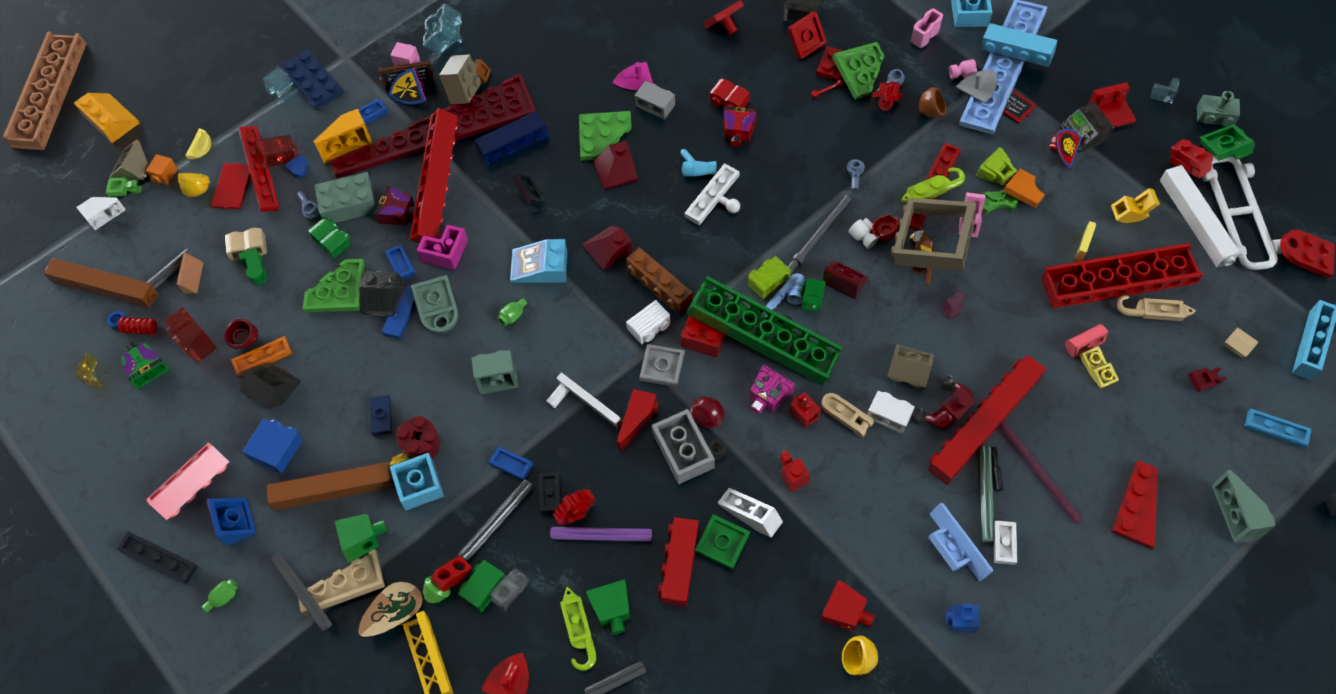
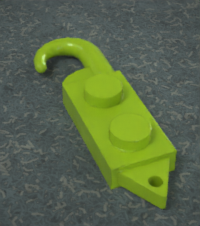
M959 168L948 169L949 172L958 173V179L950 181L945 176L937 175L908 187L901 203H907L908 198L932 199L947 193L948 190L958 187L964 182L965 174Z
M566 587L563 601L560 604L570 642L576 649H586L588 661L583 665L578 664L575 659H572L571 662L576 669L586 671L595 664L596 651L581 596L578 597Z

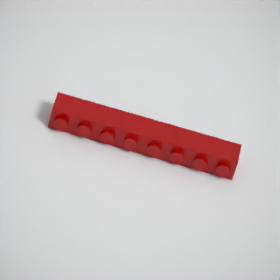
M440 108L430 117L410 240L417 243L421 242L423 235L439 239L441 235L439 229L443 221L442 210L446 204L444 198L448 190L447 179L451 173L449 167L453 159L452 148L456 142L454 136L458 128V116Z
M1026 355L1023 360L1019 358L1012 367L1014 370L1011 373L1007 372L1001 379L1002 384L1000 386L996 384L989 393L991 396L988 399L984 398L977 406L979 408L976 413L972 411L965 420L967 423L964 426L960 425L953 433L955 437L952 440L948 438L941 447L943 450L940 454L936 452L929 460L931 465L928 470L948 485L1037 384L1047 368L1029 355Z

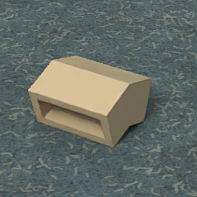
M1237 328L1223 345L1244 360L1258 344V341Z

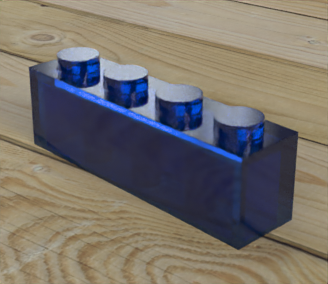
M535 111L475 139L478 152L486 165L549 135L546 123L538 111Z

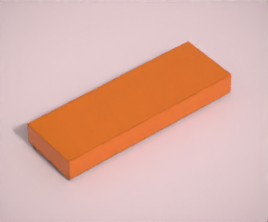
M283 336L231 359L237 376L241 377L293 353L286 337Z

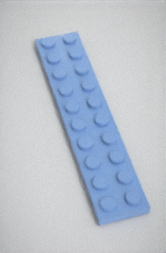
M1014 0L1003 27L1037 35L1047 12V6ZM991 52L982 71L995 70L997 77L995 92L986 103L971 96L960 119L959 126L993 135L1025 61Z

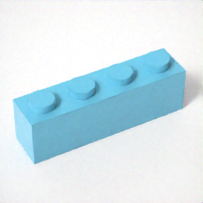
M990 23L983 37L981 50L1049 67L1055 53L1057 40Z
M1319 300L1310 310L1292 374L1312 381L1322 371L1336 322V305Z

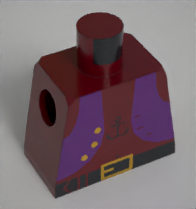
M386 186L374 215L379 224L406 225L410 216L414 217L415 203L410 194Z

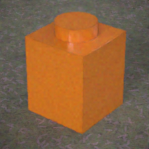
M156 154L147 167L146 172L152 182L168 185L178 168L171 158Z

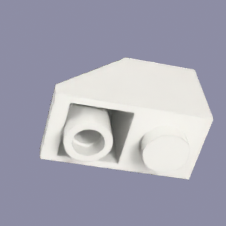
M91 197L76 207L95 230L126 210L117 198Z

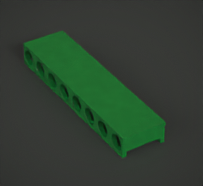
M709 276L702 283L686 314L822 386H824L829 378L835 361L843 348ZM707 283L713 284L716 288L709 286ZM724 292L730 293L733 297L726 295ZM741 301L747 302L750 306L743 304ZM758 310L764 311L767 315L760 313ZM775 319L781 320L784 324L777 322ZM792 328L798 329L801 333L794 331ZM810 337L817 339L818 342L811 340ZM827 346L834 348L836 351L828 349Z

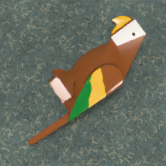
M924 230L916 231L910 236V242L913 241L915 244L914 250L935 252L933 242L930 241ZM911 267L915 274L926 273L927 271L926 286H929L934 269Z

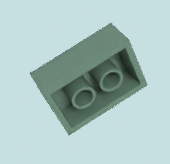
M368 172L315 184L318 208L322 219L325 217L337 223L374 214L377 208L374 188Z

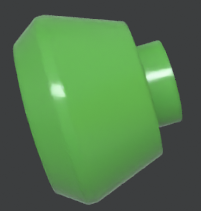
M431 576L427 577L424 582L423 594L428 602L439 603L450 595V589L442 592L430 580Z

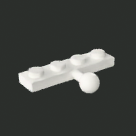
M724 163L684 213L685 218L700 226L718 202L725 205L728 212H738L740 209L739 201L736 199L729 200L723 195L739 177V171Z

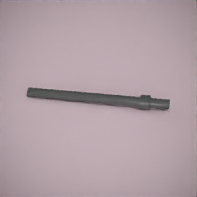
M846 195L801 251L792 257V262L787 266L791 273L797 266L803 263L804 257L851 201L850 196Z

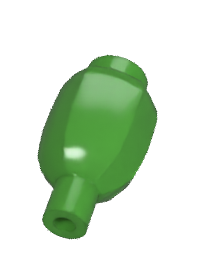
M522 298L518 302L507 304L500 311L497 318L498 322L502 326L513 324L522 315L523 307L527 304V301Z
M231 578L228 581L220 582L209 593L208 601L202 608L208 612L213 607L223 606L235 596L239 586Z

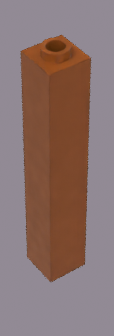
M52 258L44 272L52 283L147 308L151 307L158 294L150 283Z
M385 462L267 485L268 505L273 510H279L394 488V479L389 463Z

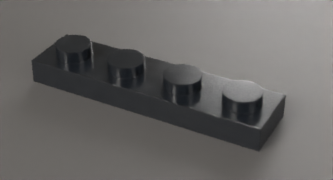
M129 531L116 548L119 552L186 585L198 568L196 564Z

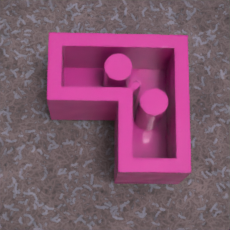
M447 225L441 240L423 235L416 250L420 261L455 270L468 242L465 229Z

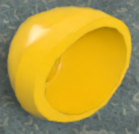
M178 173V183L185 196L197 197L207 191L210 184L208 176L196 173Z
M862 635L849 639L842 651L843 667L851 675H863L872 671L878 663V651L874 643Z

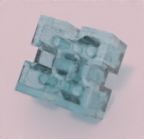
M443 4L437 9L436 14L430 15L425 20L424 30L426 34L423 36L422 46L440 55L453 43H461L463 39L459 34L461 13L447 4Z

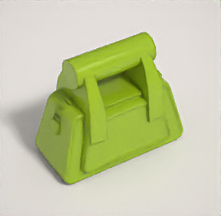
M999 147L980 166L976 176L990 182L1005 185L1017 172V169L1013 167L1004 150Z

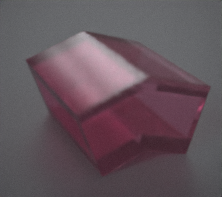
M955 290L954 295L946 299L942 311L948 320L959 315L967 296L966 293Z

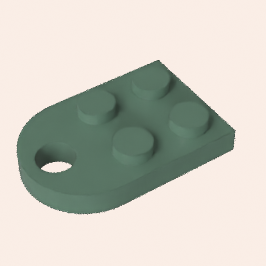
M445 275L411 285L423 326L428 331L436 334L446 333L453 329L459 315L448 276ZM444 319L447 321V324L444 327H438L437 322Z

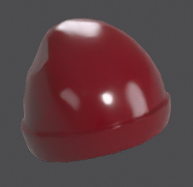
M238 318L229 323L225 329V341L233 349L247 348L257 341L258 330L250 321Z
M703 396L696 399L690 410L695 423L706 429L719 426L725 417L723 406L712 397Z

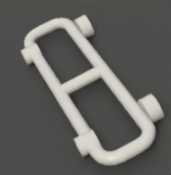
M1213 156L1212 165L1220 162H1231L1234 165L1249 204L1246 207L1228 209L1217 180V171L1213 169V166L1212 170L1202 177L1204 182L1210 181L1229 235L1240 251L1236 258L1239 259L1245 268L1250 270L1273 267L1278 260L1277 254H1283L1280 247L1281 239L1271 240L1247 179L1254 176V165L1252 163L1242 164L1239 159L1235 160L1232 156L1220 161ZM1253 214L1269 255L1268 261L1252 263L1247 259L1246 247L1242 246L1231 216Z

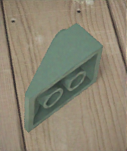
M1232 470L1226 471L1212 485L1234 543L1260 539L1276 526L1275 518L1269 511L1268 506Z

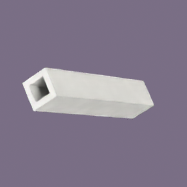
M1180 165L1166 170L1160 182L1215 266H1229L1233 264L1240 251L1184 167Z

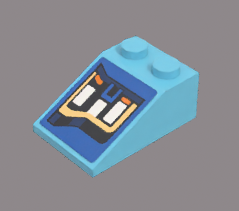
M547 239L513 249L510 282H566L567 246L565 239Z

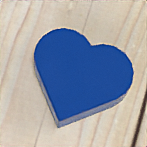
M297 156L287 163L285 167L295 177L302 178L307 173L306 167L308 162L304 156Z

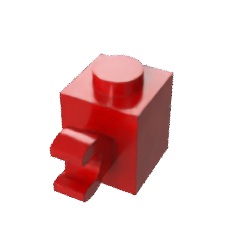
M802 393L791 400L789 412L806 428L820 417L821 408L806 393Z
M788 450L781 453L780 461L784 465L781 477L789 490L793 492L808 484L810 473L802 460L798 458L793 461Z

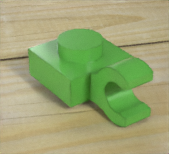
M126 177L109 178L106 194L109 197L126 196L127 191L138 194L141 193L142 186H137V180L129 181Z

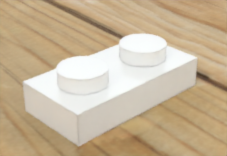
M994 521V563L1016 565V522Z

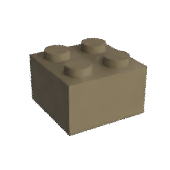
M470 55L451 56L439 74L450 104L469 103L481 84L480 77L475 69V63Z

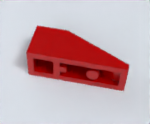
M633 389L617 439L618 450H623L652 420L653 413L657 414L659 402H657L656 394Z

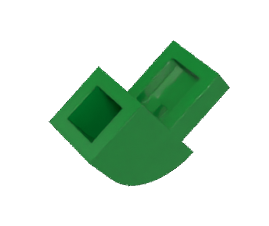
M806 279L802 309L820 312L826 281Z

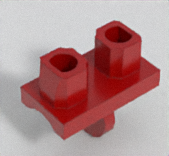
M893 81L881 83L879 91L873 92L872 97H880L878 106L881 110H890L893 106V101L902 99L903 94L898 93L901 84Z

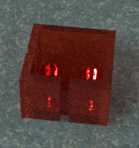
M183 307L164 320L168 326L165 330L190 359L194 357L200 362L217 349L203 329Z

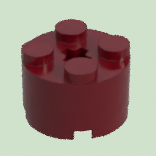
M416 416L405 421L397 429V443L403 454L409 457V460L429 453L433 459L438 454L441 439L430 420L423 416Z

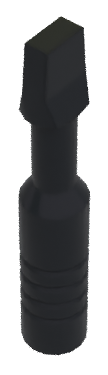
M990 447L994 465L992 469L995 490L1002 491L1004 489L1001 468L998 464L997 447Z

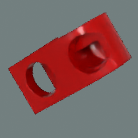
M459 555L438 568L430 580L442 592H445L458 583L461 585L464 581H467L472 566ZM458 565H462L464 570H458Z

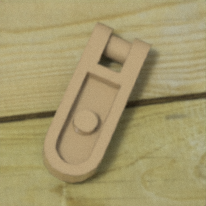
M829 393L823 397L822 409L851 429L858 437L863 438L867 433V428H871L874 424V420L837 394ZM857 419L862 422L860 425L856 423Z

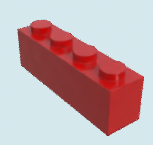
M674 517L673 524H669L668 536H671L670 544L666 543L665 556H668L667 564L663 563L661 576H664L663 584L660 583L658 588V596H661L662 604L687 607L699 530V521Z

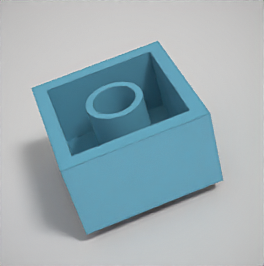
M990 0L951 1L955 28L989 26L993 13Z
M429 453L390 466L400 502L406 511L445 497L434 462Z

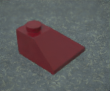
M626 141L609 145L594 160V165L604 190L638 181L632 155Z
M610 226L582 244V247L602 271L633 252L632 240L621 228Z

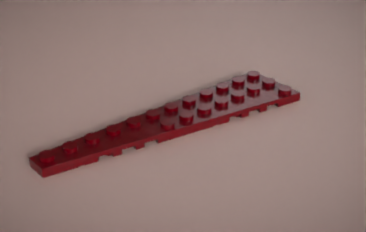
M521 73L503 81L502 85L495 88L492 86L480 95L475 94L469 103L454 104L442 109L458 116V128L454 136L456 141L537 116ZM431 115L408 125V128L400 132L399 130L392 132L393 135L385 139L383 137L377 139V142L370 146L364 145L357 150L332 160L331 164L336 178L425 151Z

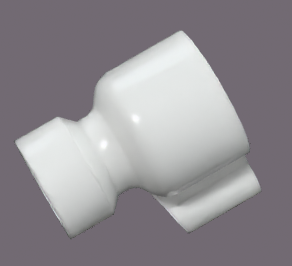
M867 218L863 221L860 219L855 222L848 231L855 240L863 241V245L867 249L871 248L878 240L874 234L870 233L873 223Z

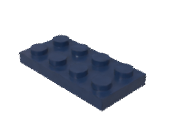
M308 49L279 65L281 71L315 110L344 93L343 88Z

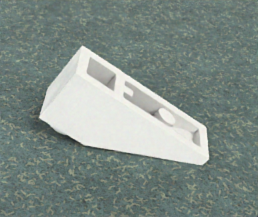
M728 488L718 501L720 507L766 536L772 537L783 523L774 507L731 488Z

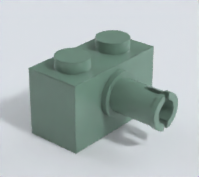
M1224 91L1221 97L1203 95L1197 105L1198 123L1230 126L1235 124L1240 117V101L1234 98V94L1231 91L1228 94L1227 91Z

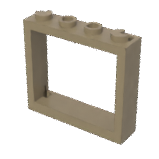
M908 198L907 205L903 207V219L900 218L899 232H896L895 235L896 245L892 246L891 256H894L895 265L963 271L976 219V202ZM913 213L964 217L956 254L903 249Z

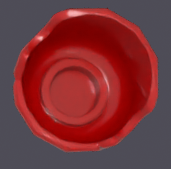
M890 214L879 217L872 225L873 234L880 241L893 240L896 232H899L898 218Z

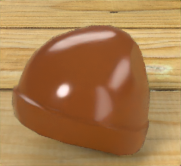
M929 88L920 97L919 112L921 115L930 118L945 115L946 103L938 88Z

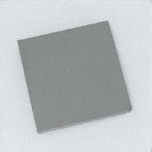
M647 344L639 380L677 387L685 350Z

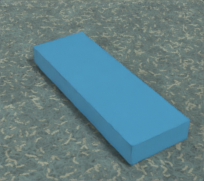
M1251 408L1247 412L1244 425L1245 429L1304 449L1309 445L1312 430L1311 428Z

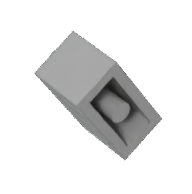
M645 81L635 94V106L665 120L675 106V94Z

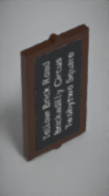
M429 61L379 69L380 81L383 82L385 90L390 89L399 74L415 68L419 81L423 83L435 82L434 71L431 69Z

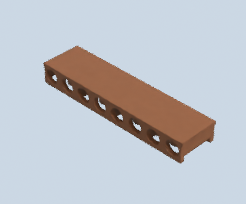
M47 32L3 135V138L11 148L45 149L86 47V42H84L79 33H76L75 36L52 35L51 32Z

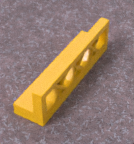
M425 611L416 614L417 619L403 624L424 693L430 694L433 683L439 684L442 694H454L429 617ZM419 624L421 629L419 638L412 636L409 628ZM420 643L425 644L428 653L425 658L417 654ZM427 662L432 664L434 669L432 678L424 675L423 672Z

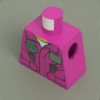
M763 365L750 390V399L754 401L750 409L756 414H760L764 408L774 412L793 394L795 383Z

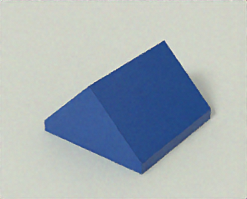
M216 498L207 500L216 537L226 546L256 534L247 498Z

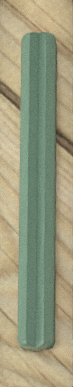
M981 446L979 449L982 541L984 543H993L995 539L991 448L989 446Z

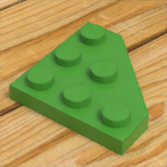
M877 42L834 53L832 57L854 99L869 96L872 92L880 65L885 56Z
M631 111L579 114L581 161L595 160L609 145L616 144L625 132L628 133L632 129Z
M345 259L334 272L330 271L319 280L320 283L313 289H308L304 293L303 311L305 313L359 311L361 308L365 268L364 259Z

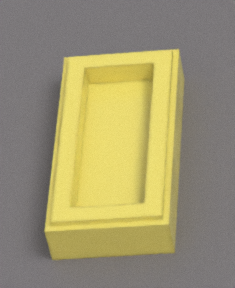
M1089 221L1075 260L1083 261L1096 223Z

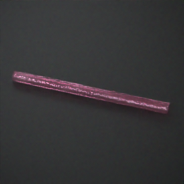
M1006 422L1000 424L999 427L1073 521L1075 523L1080 522L1083 518Z

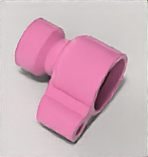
M974 59L962 61L959 66L956 64L949 66L951 79L958 78L959 76L965 79L967 76L977 72Z

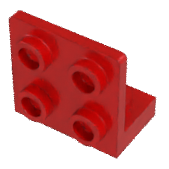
M1127 82L1094 90L1088 104L1102 130L1135 123L1136 118L1125 100L1130 89Z

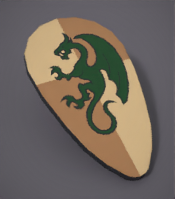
M397 582L386 587L375 598L363 615L358 630L359 636L361 638H372L383 635L415 616L421 609L423 601L419 589L406 582Z

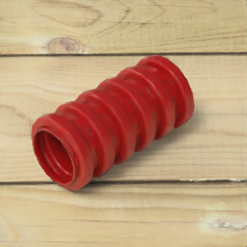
M121 317L118 322V329L122 334L154 335L157 331V321L154 318Z

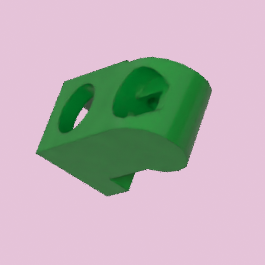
M253 248L238 253L241 262L247 267L246 275L251 283L254 285L263 284L267 278L262 256L258 249Z

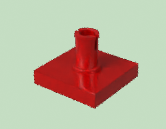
M742 1L736 2L703 23L704 27L708 29L714 24L722 22L728 35L737 31L738 29L730 16L744 6Z
M811 12L787 28L798 59H803L827 43L817 12Z

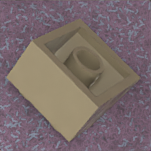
M896 344L887 377H890L895 382L904 381L910 383L911 386L916 388H926L934 355Z

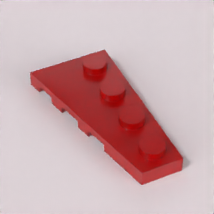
M1137 460L1111 533L1152 550L1155 547L1158 468Z

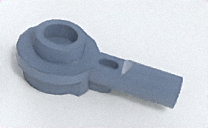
M894 69L888 74L887 82L885 83L893 81L902 84L905 76L901 70Z
M857 159L851 160L847 164V171L850 177H852L851 190L853 192L859 190V177L865 169L864 163Z
M299 191L297 196L302 203L303 216L307 219L317 217L319 215L318 205L309 201L303 191Z

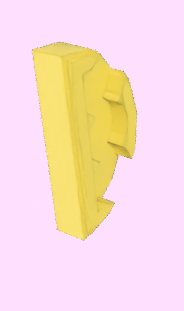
M199 128L185 155L187 159L200 158L210 150L212 142L205 130Z

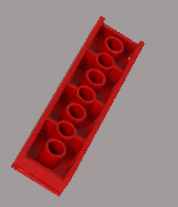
M1190 243L1050 266L1046 267L1043 275H1041V279L1052 309L1119 298L1125 295L1131 296L1195 285L1199 283L1204 274L1199 271L1189 249L1191 247Z

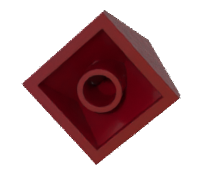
M838 261L827 265L823 274V281H826L825 285L853 299L857 298L869 278Z

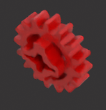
M584 489L582 492L580 490L576 491L574 494L567 495L562 499V503L558 505L559 508L554 510L553 516L559 525L570 524L578 519H582L586 516L590 506L594 504L595 498L589 489Z

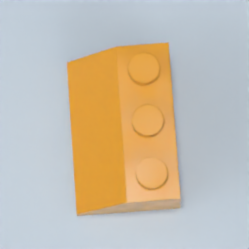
M87 93L74 102L81 114L111 143L140 123L113 96L107 93Z

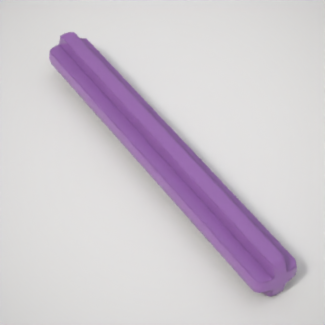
M551 527L550 536L552 539L651 541L652 530Z

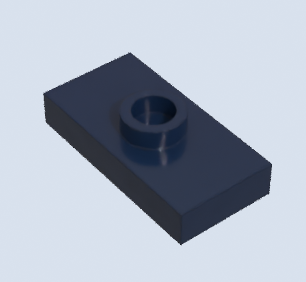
M389 395L370 398L372 436L392 433L391 398Z

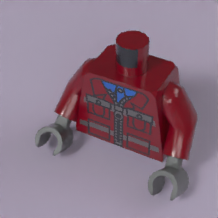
M948 375L947 377L950 380L948 382L942 381V383L952 392L932 414L926 415L923 408H917L918 413H913L916 422H926L945 430L958 421L974 404L975 400L972 398L973 393L971 389L961 383H957L952 375Z

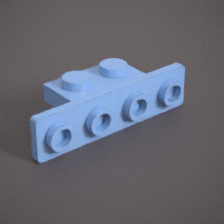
M943 503L938 504L930 513V516L940 529L933 532L928 538L953 572L967 565L978 581L984 580L993 572L992 567Z

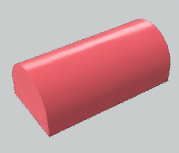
M1099 324L1067 340L1065 347L1071 357L1075 358L1079 354L1103 344L1108 330Z

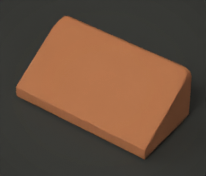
M188 253L183 254L177 285L184 294H196L199 288L203 262Z

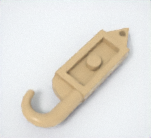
M1125 295L1119 297L1116 303L1117 309L1123 315L1143 317V319L1183 321L1184 318L1196 312L1193 308L1183 304V301L1144 298L1137 303L1136 309L1125 308L1122 304L1123 300L1129 299V296Z

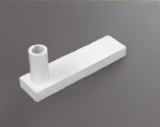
M562 372L556 379L560 385L546 400L548 404L556 408L570 391L618 429L621 427L623 421L618 415Z

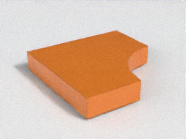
M1021 168L1003 190L1033 208H1036L1045 196L1035 185L1036 177Z

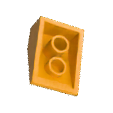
M358 109L341 115L314 140L324 165L364 145L370 146L373 144Z

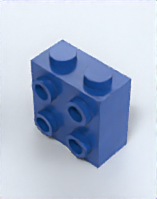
M263 418L242 453L249 460L282 474L303 440L298 435L299 432L290 426L285 428L274 419L269 421Z

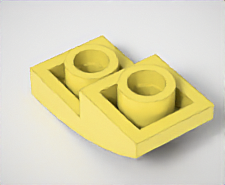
M1099 346L1079 354L1087 371L1100 388L1119 381L1112 364H1107Z

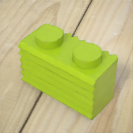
M774 256L772 259H767L762 264V267L750 272L748 275V286L761 299H764L787 281L791 276V270L779 258Z

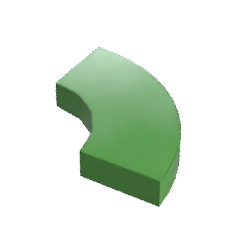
M1003 190L997 192L988 191L982 194L985 195L982 212L988 214L991 210L1006 209L1012 212L1020 200Z

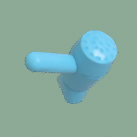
M686 149L681 150L680 153L686 160L682 164L684 176L716 175V161H695Z

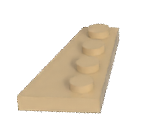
M375 549L368 552L369 554L365 557L355 559L345 569H339L332 573L333 576L325 581L321 580L307 588L321 609L385 587ZM298 598L302 615L310 614Z

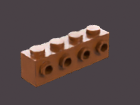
M640 247L626 258L628 272L641 281L645 287H648L658 298L662 299L669 308L680 315L691 305L693 292Z

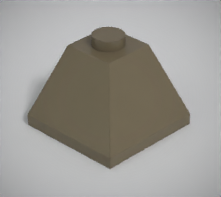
M137 139L123 150L109 178L126 177L129 181L137 180V182L144 180L147 175L146 168L148 162Z

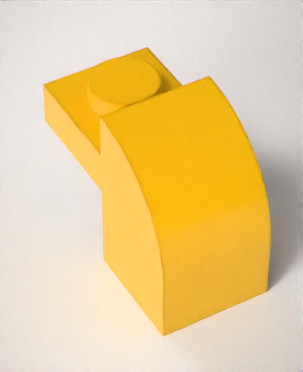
M1149 188L1136 198L1122 197L1112 204L1111 208L1116 221L1132 223L1148 218L1149 212L1158 207L1160 203L1155 191Z

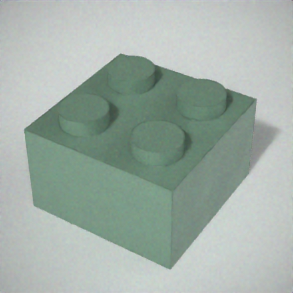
M499 350L496 353H483L471 357L474 379L480 395L519 387L516 367L510 350Z

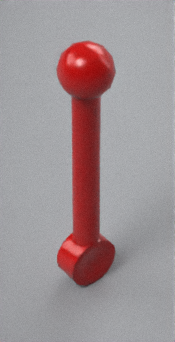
M838 80L837 83L822 90L812 91L811 96L817 98L819 94L836 86H842L844 82L843 80Z

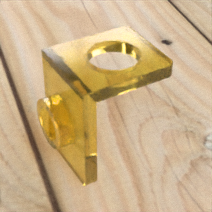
M86 353L83 360L79 363L75 375L83 383L102 388L103 384L97 378L90 376L97 364V360L91 353Z

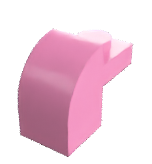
M967 192L964 202H976V219L971 237L978 238L982 223L981 213L985 202V195ZM960 217L959 220V235L961 233L964 217Z

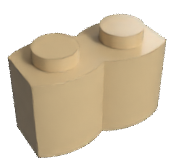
M250 228L244 232L234 231L225 235L226 253L231 261L240 260L238 253L257 248L261 256L267 253L266 239L262 228Z

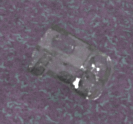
M515 568L490 593L491 601L506 612L512 601L527 586L529 578Z

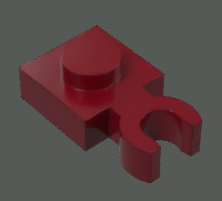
M1219 367L1214 368L1211 372L1208 368H1204L1188 374L1196 392L1214 388L1217 384L1226 380V377L1221 378L1217 375L1221 370Z

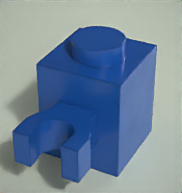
M973 604L952 605L949 612H946V625L950 626V632L976 633L980 628L979 607L973 606Z

